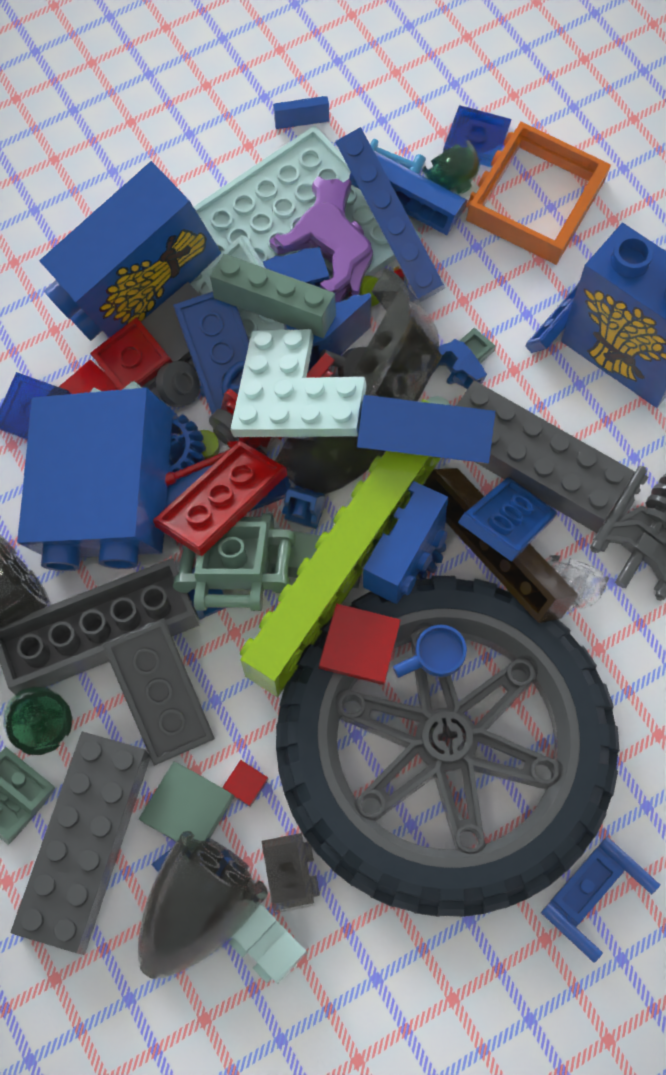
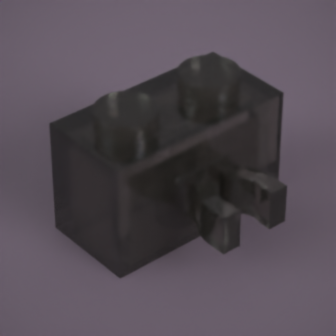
M302 833L261 841L273 912L276 914L315 906L314 897L320 896L317 875L310 876L308 862H313L314 858L312 847L308 841L304 842Z

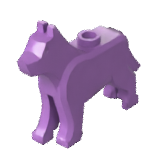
M318 176L312 184V192L316 197L314 205L303 214L290 232L284 235L277 234L269 242L270 247L277 255L305 248L320 247L323 258L332 263L333 275L332 279L321 282L320 287L334 292L335 302L337 303L342 301L349 290L352 296L359 295L363 278L373 260V250L370 241L364 236L362 227L356 221L351 223L345 217V208L351 192V181L349 179L345 182L339 179L325 180Z

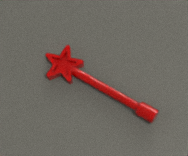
M240 437L238 441L227 443L230 449L239 441L254 449L261 445L258 438L250 439L249 437ZM229 450L177 472H168L165 477L166 485L170 486L180 478L215 464Z

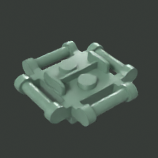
M262 513L261 517H243L202 557L197 556L194 574H192L195 552L185 546L183 547L179 574L174 577L173 588L181 593H188L195 589L194 607L196 611H206L208 607L250 608L251 611H262L264 590L281 593L284 587L290 584L288 568L291 548L295 545L296 535L290 530L273 529L274 518L272 513ZM270 545L278 546L275 574H268ZM209 589L251 590L250 595L208 594Z

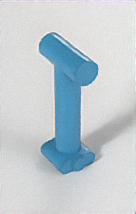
M372 139L370 145L374 151L418 174L420 173L426 161L423 155L417 154L414 160L411 161L379 148V141Z

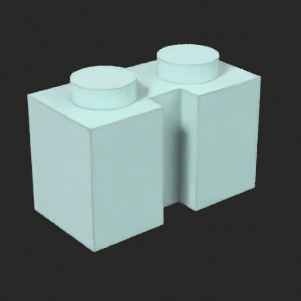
M258 900L227 930L233 937L228 943L242 958L249 953L257 962L253 969L266 983L273 979L279 984L307 954V951Z

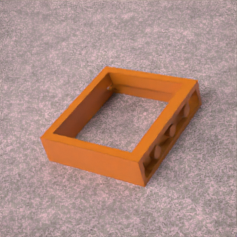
M520 121L514 133L508 132L503 143L505 146L503 151L497 150L491 162L492 169L490 172L485 171L478 183L480 188L477 193L472 192L470 194V198L465 205L468 208L466 221L557 265L603 186L611 164ZM519 148L589 181L555 240L485 207L486 202Z

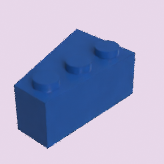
M415 481L412 482L408 489L410 500L405 509L398 507L393 515L394 518L398 519L396 525L388 535L383 533L363 568V588L395 604H398L404 594H410L415 585L417 574L420 571L424 572L428 568L435 548L440 549L443 546L448 534L445 531L448 496Z

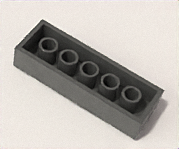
M475 380L456 405L496 411L489 464L475 463L504 480L510 477L547 505L595 533L605 523L635 473L632 469Z
M171 558L0 625V665L8 689L19 698L107 663L109 659L102 643L161 618L165 619L171 636L200 626L188 594L178 592L173 588L174 577L179 574L174 559Z
M81 731L14 920L11 934L85 955L150 761V756L145 749Z

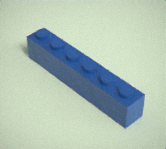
M359 127L335 141L419 302L445 289L436 268L362 128Z

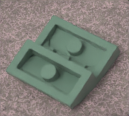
M7 747L0 752V839L9 845L42 808L55 790V786Z
M173 761L138 820L200 856L235 796L203 776Z

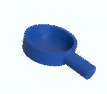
M447 625L431 626L419 636L416 643L415 656L394 665L393 670L397 678L419 668L435 677L450 676L456 673L465 661L467 653L466 642L460 632L453 627Z

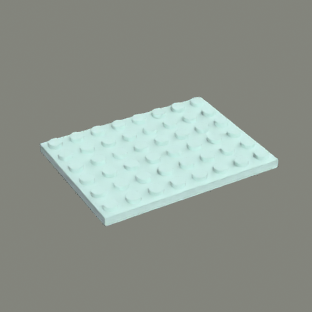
M314 125L193 207L221 253L242 235L248 238L263 263V261L269 260L274 256H285L300 251L277 255L270 247L269 240L277 234L284 235L290 232L303 214L314 205L316 197L312 192L314 180L320 176L325 180L339 179L345 182L349 179L351 171L341 152ZM351 185V192L345 208V217L351 223L356 221L362 227L364 236L371 243L373 260L365 276H373L394 261L396 257L361 190ZM414 227L421 240L422 234ZM324 258L330 279H332V263ZM201 274L190 283L200 295L211 292ZM243 310L240 313L249 341L252 331L285 330L283 323L247 310Z

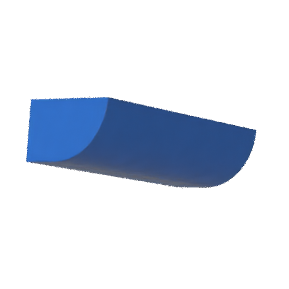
M374 151L407 215L448 235L465 210L468 200ZM350 173L349 180L351 185L359 189L352 173Z
M363 395L357 447L489 464L496 411Z

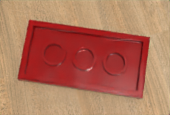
M239 441L154 518V525L202 557L288 475L287 469L280 463Z

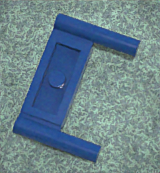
M608 836L540 912L593 963L602 956L603 952L576 927L623 872L626 871L651 895L661 885Z

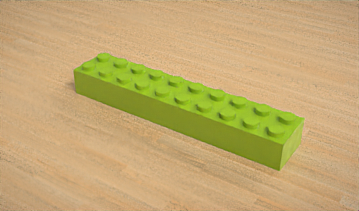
M386 451L382 457L378 455L369 468L371 474L365 482L360 480L351 494L353 499L347 507L342 506L338 510L333 520L335 525L329 533L325 531L319 537L315 545L317 550L312 558L306 557L297 570L298 578L293 585L287 584L278 597L280 603L274 612L268 611L259 624L261 630L255 639L249 638L240 651L242 656L240 661L246 678L277 698L279 697L286 683L290 681L298 669L296 664L305 647L316 643L322 634L320 628L333 616L336 603L342 605L363 574V568L383 533L388 535L396 525L398 519L394 518L393 515L398 507L405 509L410 500L408 489L412 482L415 481L424 485L441 458Z

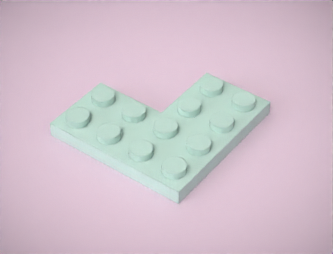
M311 329L252 331L230 430L233 437L358 436L363 395H365L367 386L365 377L306 378L314 339Z

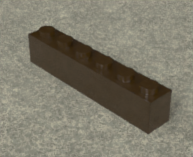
M458 468L433 469L424 486L448 496L446 523L538 623L561 619L579 596L577 592L531 544L511 562L458 523L463 514L480 501L484 495Z

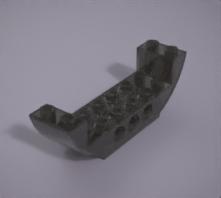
M384 269L371 292L387 313L351 377H365L367 384L365 395L418 401L442 357V354L439 352L438 330L433 319L406 283L396 273L389 269ZM358 436L316 437L315 441L287 438L275 461L286 467L287 477L296 486L302 487L303 490L310 489L314 492L328 494L356 480L369 470L372 462L378 455L382 457L386 451L358 448Z

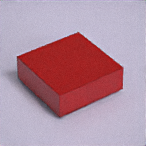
M240 760L222 788L251 808L269 778Z

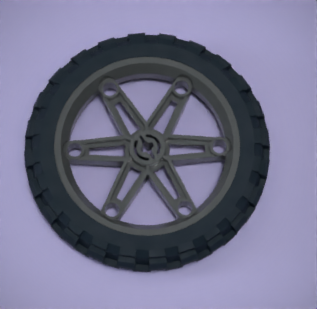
M432 576L430 579L416 580L410 594H404L398 604L370 591L352 601L349 606L401 619L394 649L411 642L413 656H415L417 640L424 630L434 625H447L460 632L464 640L487 646L512 661L508 666L460 701L458 700L451 675L438 677L447 708L432 711L427 673L422 668L415 670L419 707L351 691L358 680L357 678L319 669L332 617L320 628L322 634L314 645L309 644L303 650L296 664L298 669L290 681L286 683L283 691L278 722L276 724V752L279 776L292 816L305 839L332 871L351 886L393 908L396 907L414 912L415 914L436 917H465L508 908L529 899L560 878L584 854L586 848L596 837L607 815L606 812L610 800L614 795L618 775L617 758L620 751L618 726L615 725L612 710L614 706L607 685L602 682L596 670V663L586 648L580 646L570 634L571 630L559 619L538 623L509 591L498 588L496 583L476 578L474 581L456 579V576ZM522 670L527 675V680L525 682L516 681L512 677L511 671ZM532 683L539 691L551 719L554 734V759L487 731ZM502 685L507 693L474 725L471 719L464 713ZM347 701H355L361 706V709L357 713L348 714L342 707ZM371 710L420 722L415 737L369 718ZM340 719L406 748L357 799L348 786L339 759L337 739ZM443 727L447 737L454 738L450 745V751L445 741H439L443 733ZM432 729H434L430 743L429 733L432 731ZM463 740L464 747L460 751H458ZM478 742L525 762L523 770L474 757ZM419 754L421 759L429 766L389 796L384 788ZM538 765L548 767L551 772V779H540L535 773V767ZM460 768L462 770L468 819H459L445 771H455ZM474 772L545 789L540 802L523 823L503 837L485 844ZM434 778L456 850L435 849L411 843L392 834L376 821ZM367 798H375L379 801L381 808L378 812L369 814L363 810L362 802ZM465 831L472 832L477 837V846L475 848L464 847L460 842V834Z

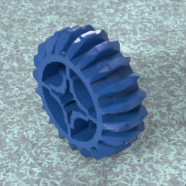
M173 412L171 433L175 434L171 436L169 472L174 473L203 461L205 457L201 453L206 451V446L202 442L204 437L198 431L197 425L189 421L187 416L183 414L178 416L176 412Z

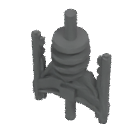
M638 466L607 520L601 525L595 535L590 549L593 553L605 552L609 543H617L632 553L615 581L621 588H627L642 560L650 565L658 579L654 587L656 591L655 596L657 600L661 601L666 598V474L652 488L651 495L647 497L645 502L647 508L640 506L628 513L635 501L634 495L640 493V485H644L649 478L645 475L647 473L646 467Z

